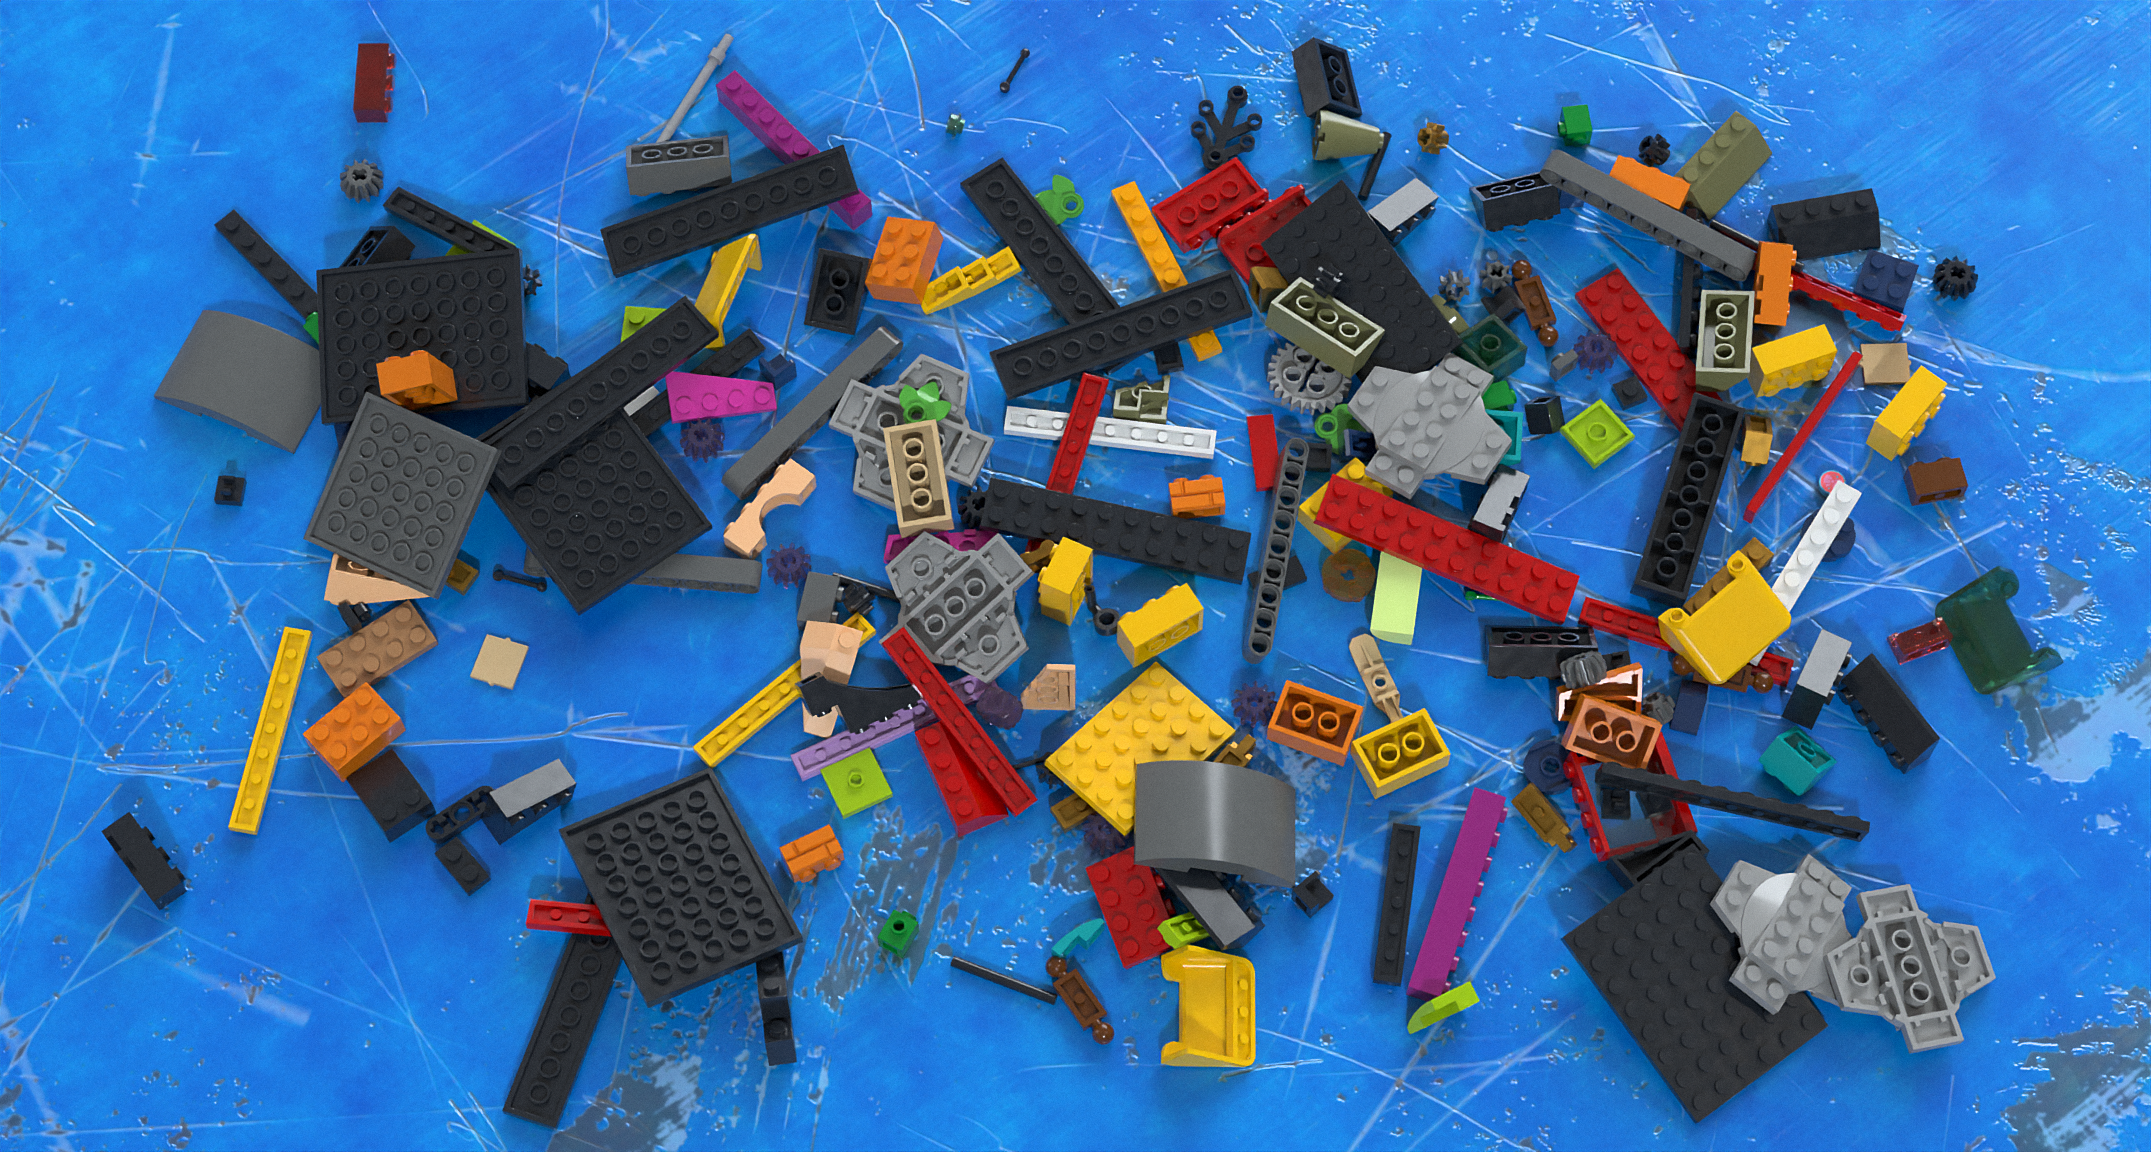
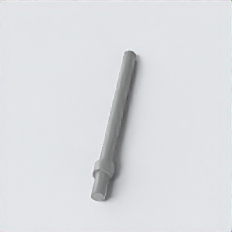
M726 33L718 46L712 49L708 55L709 60L656 143L668 142L716 66L721 65L726 57L725 52L734 40L730 34Z

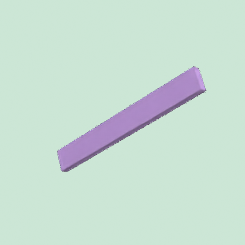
M970 674L948 684L965 707L999 692V687L995 680L988 685ZM920 699L917 706L909 710H903L902 708L894 712V717L885 722H879L878 720L870 724V728L863 733L850 734L845 730L792 754L791 759L803 782L820 774V770L869 747L871 750L878 748L939 719L925 701Z

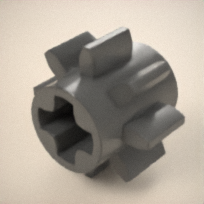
M1500 260L1491 264L1486 262L1485 270H1480L1479 275L1480 279H1484L1482 288L1489 289L1492 294L1495 291L1504 289L1506 283L1509 284L1512 280V275L1508 274L1510 266H1504L1500 263Z
M1448 269L1445 277H1439L1442 284L1438 287L1439 293H1446L1447 302L1451 299L1461 302L1464 294H1470L1469 288L1466 287L1471 284L1469 277L1463 278L1461 269L1458 272Z
M1653 692L1643 699L1641 714L1656 719L1664 725L1673 718L1674 710L1672 708L1676 705L1670 695L1665 696L1664 693Z

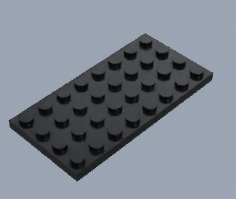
M1340 180L1261 243L1263 249L1290 285L1299 277L1313 284L1311 282L1312 276L1321 266L1327 269L1331 264L1340 270L1343 274L1341 279L1344 280V285L1341 291L1333 298L1385 330L1365 365L1355 373L1362 384L1375 366L1411 374L1430 371L1446 355L1453 353L1464 344L1460 336L1343 180Z

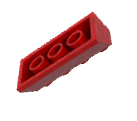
M941 722L915 731V741L958 837L1009 817L1001 799Z

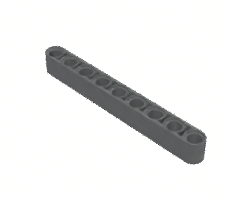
M1552 150L1540 170L1541 178L1551 185L1733 280H1746L1757 259L1756 254L1751 249L1563 151Z
M885 326L879 327L724 474L721 483L740 500L750 496L781 464L787 461L832 418L851 379L867 385L900 353L904 343Z
M1301 438L1290 439L1279 455L1242 648L1244 659L1251 664L1261 663L1269 654L1273 645L1309 453L1307 443ZM1289 450L1296 451L1299 457L1293 456ZM1285 474H1290L1294 481L1288 480ZM1280 498L1287 499L1290 505L1283 504ZM1275 522L1282 523L1285 526V530L1278 528ZM1271 546L1277 547L1281 554L1274 553ZM1266 570L1274 571L1277 578L1269 577ZM1261 595L1268 596L1271 599V603L1265 602ZM1257 619L1264 621L1267 628L1260 627ZM1252 644L1258 645L1262 649V653L1256 652L1252 648Z
M527 547L523 568L524 573L537 577H549ZM673 554L629 584L754 594L760 590L763 565L758 561L749 559Z

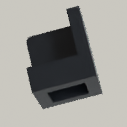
M1506 286L1493 298L1484 296L1480 299L1496 324L1508 326L1527 310L1511 286Z
M1560 396L1536 397L1524 405L1531 435L1553 434L1565 425Z
M1318 870L1314 871L1292 890L1291 899L1309 918L1333 900L1334 897L1320 881L1321 873Z

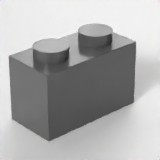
M808 571L797 616L798 630L804 631L807 620L838 623L839 612L836 611L838 603H842L845 593L843 591L845 587H841L840 577Z

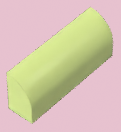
M1382 551L1370 631L1379 639L1411 645L1422 568Z

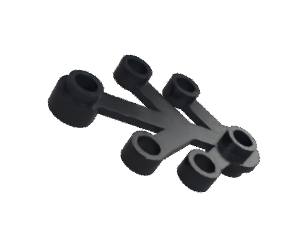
M1237 85L1229 89L1227 97L1229 106L1222 125L1213 112L1214 105L1210 100H1202L1199 103V114L1205 118L1217 138L1214 146L1206 135V125L1204 122L1195 121L1191 125V135L1197 138L1204 150L1202 157L1203 165L1211 172L1227 163L1228 159L1243 152H1251L1255 147L1254 137L1243 134L1261 129L1262 117L1259 114H1250L1246 122L1232 128L1238 109L1243 108L1248 101V92L1242 86ZM1235 93H1240V94H1242V95H1241V96H1235L1234 94H1235ZM1206 106L1209 107L1210 110L1204 111L1202 108ZM1257 120L1259 123L1252 124L1251 121ZM1201 128L1202 131L1196 132L1194 129ZM1243 135L1240 138V143L1225 149L1228 141ZM1249 141L1251 145L1246 146L1243 143ZM1211 157H1219V159L1213 160Z

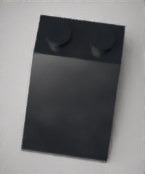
M819 248L804 325L855 335L869 293L865 280L873 259Z
M393 749L346 778L389 843L436 814L431 800Z

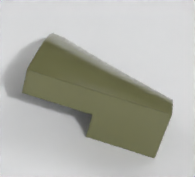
M1170 375L1162 376V381L1148 385L1145 381L1138 383L1134 387L1117 389L1114 399L1113 419L1166 425Z

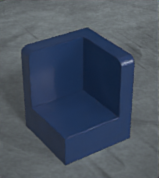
M781 353L769 362L764 357L758 360L760 373L769 383H773L776 391L797 377L794 361L792 359L787 361Z

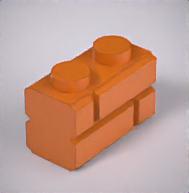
M1204 475L1199 480L1189 481L1187 478H1178L1173 483H1168L1171 516L1191 519L1225 515L1226 505L1221 477L1215 478L1214 475Z
M830 825L779 847L781 857L794 883L800 880L802 883L808 882L816 877L817 872L823 869L827 871L834 870L841 865V861L845 860L843 850Z

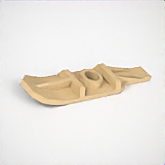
M1363 634L1352 638L1348 648L1375 707L1387 715L1390 723L1402 719L1403 715L1399 708V691L1382 659L1374 637ZM1382 679L1385 681V685L1379 687L1375 684V681Z

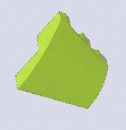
M1469 981L1422 1005L1408 1023L1407 1029L1409 1034L1424 1029L1479 1002L1480 1000L1471 982Z

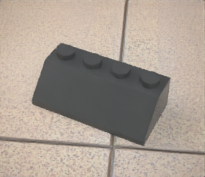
M728 135L626 146V171L630 195L642 197L657 192L671 194L676 190L687 189L689 191H697L704 187L720 188L731 184L732 171Z

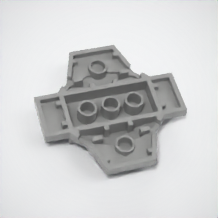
M1452 353L1446 355L1438 367L1434 366L1431 371L1416 374L1375 366L1347 405V410L1369 433L1372 432L1374 434L1377 453L1365 468V475L1408 499L1412 498L1425 479H1434L1435 475L1442 473L1451 474V478L1484 485L1512 445V439L1485 412L1482 396L1493 382L1494 376Z
M921 354L899 376V380L893 385L886 387L882 385L874 389L851 379L829 422V428L853 438L859 454L854 478V494L896 512L883 428L906 424L903 418L904 409L899 401L900 393L905 385H909L918 391L921 387L931 382H936L938 386L939 401H947L952 405L948 415L937 422L946 480L950 481L951 479L973 488L995 441L993 438L971 430L965 416L970 379L969 373ZM916 413L912 416V419L919 420L922 415Z
M924 531L885 566L896 597L901 603V610L898 613V624L879 641L880 644L904 627L933 665L956 666L988 685L1029 649L1014 613L1015 596L1017 595L1015 591L1035 573L999 533L979 551L968 550L961 552Z
M1810 854L1803 857L1794 873L1780 875L1742 860L1736 862L1710 903L1731 933L1736 932L1740 938L1741 947L1738 951L1741 961L1729 981L1773 1015L1779 1012L1789 994H1796L1806 990L1810 991L1814 997L1839 1006L1823 957L1853 939L1846 929L1842 912L1845 906L1843 902L1852 887Z
M1910 884L1859 893L1856 899L1865 923L1861 926L1856 938L1851 939L1823 957L1840 1010L1882 1016L1895 1026L1896 1031H1902L1909 1054L1962 1043L1964 1038L1955 1015L1960 1007V1001L1996 979L1978 926L1945 921L1942 924L1933 923L1927 918V913L1918 909Z

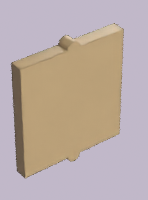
M1906 343L1860 345V352L1863 358L1859 366L1863 370L1864 385H1895L1908 382L1910 379L1909 367L1911 361L1908 360Z
M487 634L470 677L487 682L490 686L497 685L513 690L529 646L512 642L510 638L502 639Z

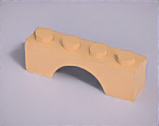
M791 458L785 465L781 464L776 469L774 478L768 484L765 483L761 486L755 500L743 507L740 513L741 516L736 522H731L726 527L723 535L725 547L742 559L754 560L767 545L765 533L761 528L764 517L770 510L780 505L793 504L801 506L817 487L815 475Z

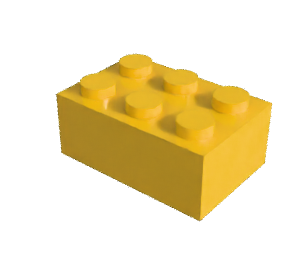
M1825 324L1751 349L1750 376L1747 379L1756 398L1764 395L1770 397L1782 389L1788 387L1794 389L1806 381L1812 379L1818 381L1829 374L1837 348Z
M1921 365L1875 420L1866 444L1891 462L1897 454L1902 456L1911 444L1909 442L1913 436L1917 438L1924 430L1928 418L1933 419L1941 409L1940 404L1946 397L1943 392L1947 383Z
M1356 457L1336 474L1383 495L1393 497V491L1389 487L1365 475L1366 466ZM1326 482L1299 506L1297 520L1336 555L1352 539L1313 523L1328 482Z
M1063 537L1060 544H1055L1051 550L1049 566L1043 567L1039 574L1038 582H1040L1038 592L1041 595L1038 603H1041V614L1071 626L1085 598L1084 588L1093 582V549Z
M1187 583L1180 587L1178 585L1173 586L1161 598L1157 600L1155 598L1150 599L1138 611L1134 613L1130 611L1121 616L1117 622V644L1133 668L1202 630L1204 608Z
M1425 708L1352 741L1350 750L1353 760L1375 799L1448 766L1451 755Z

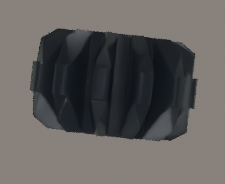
M1957 255L1953 257L1952 261L1946 257L1942 264H1938L1934 270L1935 274L1932 278V283L1936 284V292L1943 291V299L1950 295L1953 301H1956L1959 296L1965 300L1969 293L1974 292L1976 288L1978 274L1974 273L1975 265L1967 266L1968 260L1965 259L1961 262Z
M980 486L977 487V492L974 493L968 489L967 497L961 496L958 514L962 515L960 518L963 524L969 523V529L979 526V531H984L980 530V524L988 489L982 492Z

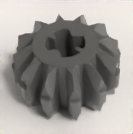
M354 159L353 166L345 165V172L340 173V187L349 200L355 198V201L359 204L362 198L370 202V196L378 197V190L383 189L384 186L382 181L383 174L382 171L378 170L374 162L369 164L364 159L362 163L358 164Z
M1591 651L1575 655L1574 657L1567 658L1560 664L1561 677L1563 682H1565L1566 688L1578 689L1593 686V684L1599 683L1607 677V666L1600 652Z

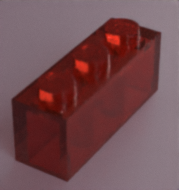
M358 43L353 104L357 123L388 122V114L393 112V100L390 97V91H393L395 88L392 69L396 68V54L391 52L389 43Z

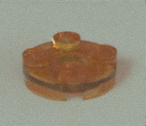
M1343 549L1339 553L1331 554L1325 560L1322 567L1321 580L1324 591L1339 601L1356 603L1362 601L1370 593L1375 582V569L1369 562L1370 559L1364 553L1355 549ZM1350 570L1355 578L1349 581L1345 580L1341 573L1346 574Z

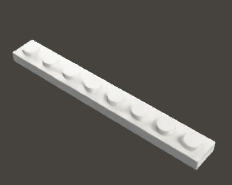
M1007 406L1004 434L1061 441L1070 413ZM1098 417L1089 444L1213 459L1217 431Z
M1839 480L1772 587L1773 592L1789 612L1861 497V492ZM1769 645L1754 657L1750 663L1757 666Z

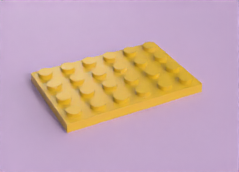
M1155 662L1045 761V766L1119 832L1126 836L1134 828L1135 776L1137 764L1171 760L1207 761L1235 735L1236 730L1158 662Z

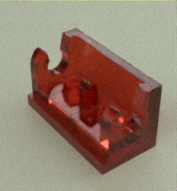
M1939 616L1924 625L1899 634L1897 632L1893 633L1886 640L1898 664L1901 665L1947 648L1953 639V635L1943 618Z

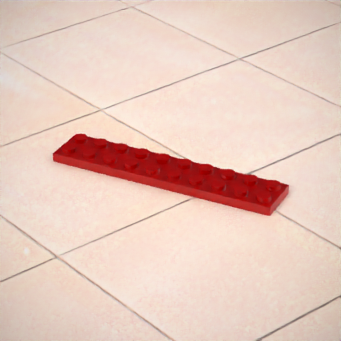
M1332 474L1313 522L1321 527L1560 626L1565 621L1580 578L1579 575L1335 474Z

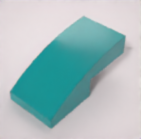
M1101 918L1089 921L1066 934L1051 948L1052 956L1056 955L1059 958L1063 957L1065 959L1077 944L1087 950L1104 931V921Z

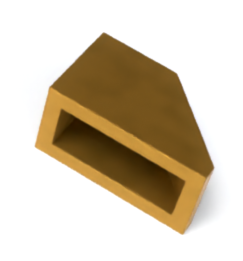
M1255 266L1250 269L1249 294L1260 313L1269 310L1270 303L1286 290L1290 284L1284 276H1281L1277 268Z
M1744 414L1740 459L1748 465L1759 466L1760 464L1767 465L1773 437L1770 417Z

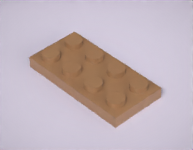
M407 600L317 656V659L345 699L365 682L370 686L376 684L438 645V642L414 606Z

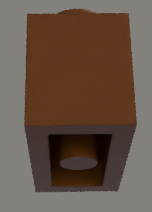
M1942 457L1930 463L1915 462L1908 466L1903 477L1912 506L1963 497L1968 488L1960 457L1953 459Z

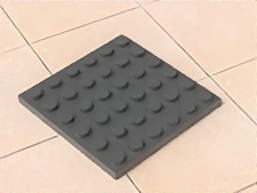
M366 392L303 539L432 598L439 599L502 451Z

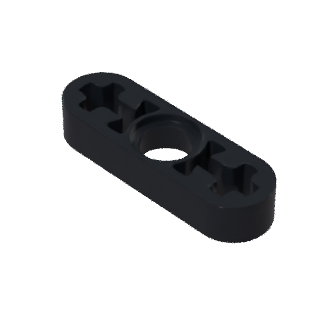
M481 786L429 819L426 824V832L429 839L437 844L445 843L481 820L486 803L482 802L481 796L485 795L488 797L489 792L494 789L490 786ZM471 802H474V805L477 807L478 812L475 813L472 805L470 804ZM459 809H468L470 815L466 820L458 821L455 819V813ZM449 816H450V819H451V821H452V823H453V825H454L453 828H451L450 823H448V821H447V819H446V818H448ZM436 825L443 827L444 833L440 835L438 832H435L434 827Z

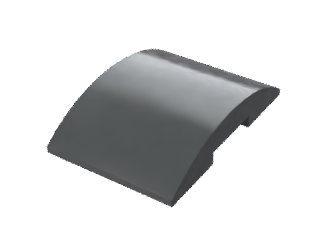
M203 310L154 394V398L200 417L202 414L246 431L250 437L294 454L321 407L319 350L284 332L254 320L220 311Z
M1171 760L1137 764L1135 776L1134 864L1188 872L1190 867L1231 873L1241 875V881L1294 889L1295 789L1287 783L1267 774L1223 763Z

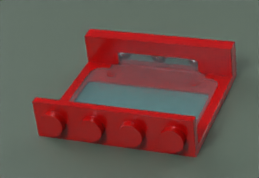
M1660 732L1646 770L1649 773L1658 775L1670 774L1679 779L1663 733ZM1571 751L1564 761V774L1566 778H1570V781H1572V796L1575 803L1579 804L1582 812V825L1585 829H1588L1590 848L1594 854L1596 853L1599 862L1609 860L1611 856L1617 854L1622 855L1634 851L1635 848L1641 846L1646 847L1658 843L1659 840L1692 830L1695 834L1698 832L1687 803L1670 800L1673 807L1671 812L1645 819L1635 796L1637 792L1630 791L1631 817L1629 820L1601 819L1600 792L1602 789L1613 790L1620 788L1594 783L1595 773L1603 763L1587 756L1578 757L1574 751Z

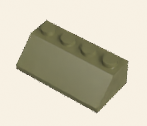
M1735 111L1673 176L1680 177L1691 184L1685 206L1689 209L1697 208L1700 217L1709 223L1772 156V151L1757 126Z
M1299 277L1270 303L1265 325L1350 379L1365 365L1385 330L1329 294L1324 299L1312 289L1314 287L1313 284Z
M1702 290L1696 361V391L1724 392L1750 376L1755 291Z

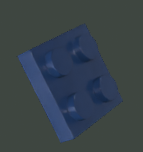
M1869 249L1854 294L1902 313L1919 265Z

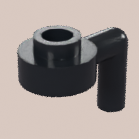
M1093 585L1085 586L1086 604L1088 610L1094 615L1093 621L1096 632L1102 636L1116 634L1117 622L1120 619L1119 613L1110 608L1102 609L1097 604L1095 587Z

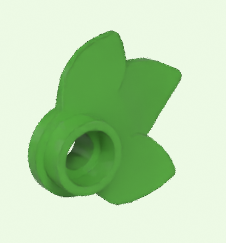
M1054 175L1052 179L1053 190H1046L1034 196L1056 225L1062 224L1067 218L1078 217L1084 210L1082 197L1075 193L1074 184L1064 176ZM1071 202L1076 203V207L1073 210L1067 209L1068 204Z
M936 382L928 383L918 391L909 385H905L899 396L900 404L904 409L903 418L906 424L933 419L939 422L948 415L952 406L950 402L939 401V390ZM916 413L922 415L919 420L912 419V416Z
M1339 404L1331 413L1321 414L1317 417L1314 425L1317 435L1325 439L1326 444H1332V453L1339 455L1337 437L1343 430L1352 429L1367 432L1358 421L1352 419L1353 416L1347 410L1348 404ZM1330 422L1333 428L1330 431L1324 430L1322 427L1324 423Z

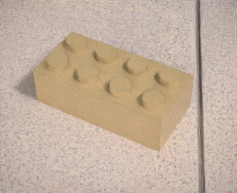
M936 419L883 428L901 537L921 535L924 531L935 533L954 529Z

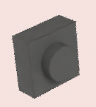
M1573 349L1565 354L1563 352L1559 353L1551 361L1549 375L1555 382L1576 368L1579 356Z

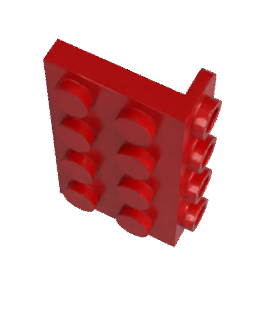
M1235 157L1152 207V214L1185 254L1189 250L1198 249L1209 238L1218 237L1220 230L1225 226L1235 224L1245 214L1260 209L1269 200V192L1266 188L1261 189L1238 158Z
M1302 184L1288 188L1282 196L1275 200L1270 199L1266 201L1254 213L1249 212L1239 222L1232 226L1227 225L1220 230L1217 247L1248 287L1251 268L1255 266L1277 268L1261 246V243L1311 204V201L1305 195V188Z
M1134 846L1085 868L1125 969H1129L1173 949L1172 946L1165 942L1163 935L1157 928L1163 921L1174 918L1173 914H1176L1175 906L1170 898L1166 899L1163 891L1167 888L1165 881L1160 874L1156 873L1155 868L1134 864Z

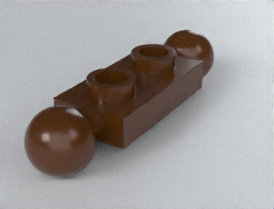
M1518 260L1512 265L1511 269L1512 275L1520 280L1514 282L1515 292L1527 309L1524 311V315L1530 330L1540 329L1538 333L1539 342L1543 346L1551 347L1559 339L1558 331L1551 326L1556 324V316L1540 276L1530 278L1532 274L1531 264L1526 260Z
M1676 655L1671 663L1673 671L1678 675H1687L1692 672L1694 673V682L1746 693L1748 685H1750L1756 692L1765 694L1771 691L1774 685L1772 676L1766 672L1751 675L1752 666L1745 665L1726 682L1713 684L1693 668L1682 655Z
M1056 955L1051 956L1046 961L1045 969L1050 976L1058 978L1053 983V988L1083 1031L1092 1026V1036L1098 1044L1105 1045L1110 1043L1114 1038L1115 1032L1109 1023L1101 1021L1107 1017V1012L1076 968L1067 973L1068 965L1066 960Z

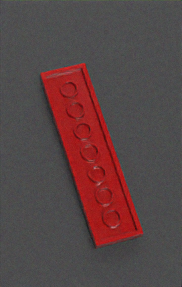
M1618 268L1575 294V299L1637 376L1679 432H1681L1694 392L1723 401L1716 392L1696 391V366L1686 354L1681 353L1678 343Z

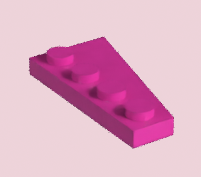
M674 371L665 376L672 424L771 412L777 409L773 383Z
M968 529L964 530L965 532L949 533V531H941L938 534L931 535L963 552L968 550L979 551L997 533ZM901 534L888 535L884 563L889 564L920 535L902 538Z

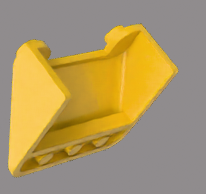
M752 233L721 247L712 256V267L694 305L719 333V337L705 347L707 349L718 352L725 347L722 325L747 268L761 271L763 267L758 235Z
M1739 550L1727 561L1728 572L1735 579L1693 615H1687L1681 608H1671L1658 617L1661 638L1678 654L1682 655L1706 680L1713 684H1722L1730 679L1791 625L1790 612L1750 560Z
M1186 945L1161 955V968L1164 978L1168 981L1179 982V1042L1172 1041L1163 1046L1161 1050V1064L1193 1067H1247L1251 1065L1256 1056L1255 970L1252 963L1243 957L1193 945Z

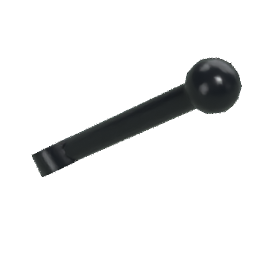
M1024 48L1021 50V56L1006 82L1000 84V91L1002 93L1010 91L1011 81L1024 59L1030 56L1028 49Z
M500 569L493 573V578L496 581L508 580L537 588L539 592H544L547 589V585L544 582L535 583L506 575Z
M1046 752V753L1044 754V756L1048 758V757L1051 756L1053 753H1052V752ZM1042 757L1011 766L1014 770L1039 764L1042 763Z

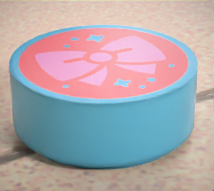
M1834 470L1824 472L1818 481L1820 493L1828 497L1838 480L1846 484L1844 476Z

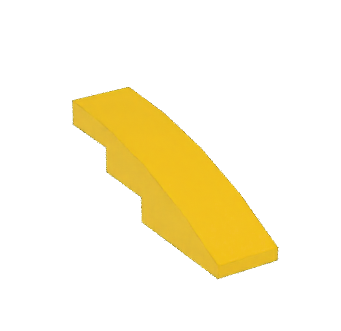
M1009 246L988 259L982 256L961 269L957 266L930 282L921 307L927 315L952 306L1003 282L1022 271V268Z

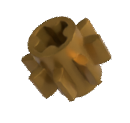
M1427 122V128L1419 130L1417 142L1422 146V152L1439 155L1440 149L1447 148L1449 135L1444 130V125Z

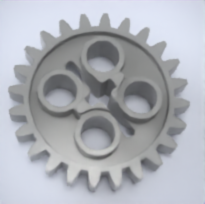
M1285 343L1284 350L1278 348L1277 355H1272L1271 363H1269L1267 370V381L1270 382L1269 390H1275L1274 398L1282 397V406L1290 403V411L1299 407L1300 414H1303L1305 409H1309L1311 415H1314L1315 409H1318L1323 414L1326 406L1333 410L1335 403L1338 405L1342 404L1343 398L1348 397L1352 384V377L1349 379L1296 344L1292 347L1289 343ZM1316 361H1319L1315 367V372L1311 374ZM1308 379L1306 388L1303 392H1300L1301 389L1304 387L1305 380Z

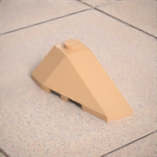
M336 553L333 554L324 600L330 601L334 605L340 606L345 602L348 605H357L362 602L366 604L430 597Z
M807 620L799 647L801 680L820 672L828 680L848 684L863 631L835 623ZM802 702L803 731L826 739L830 738L838 716L835 706L825 716L817 717L815 715L812 717L807 713Z
M1047 664L1022 692L1021 709L1075 710V665Z

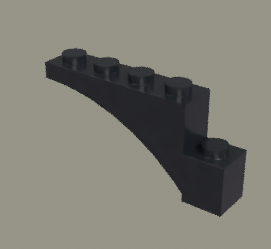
M820 672L795 683L807 713L812 717L815 715L822 717L832 711L831 708L835 706L845 730L850 734L863 733L870 728V724L878 720L879 722H885L894 717V712L902 708L903 710H909L919 704L918 700L922 699L911 683L888 687H861L828 680Z
M781 951L756 962L758 994L769 1066L797 1062L784 952Z

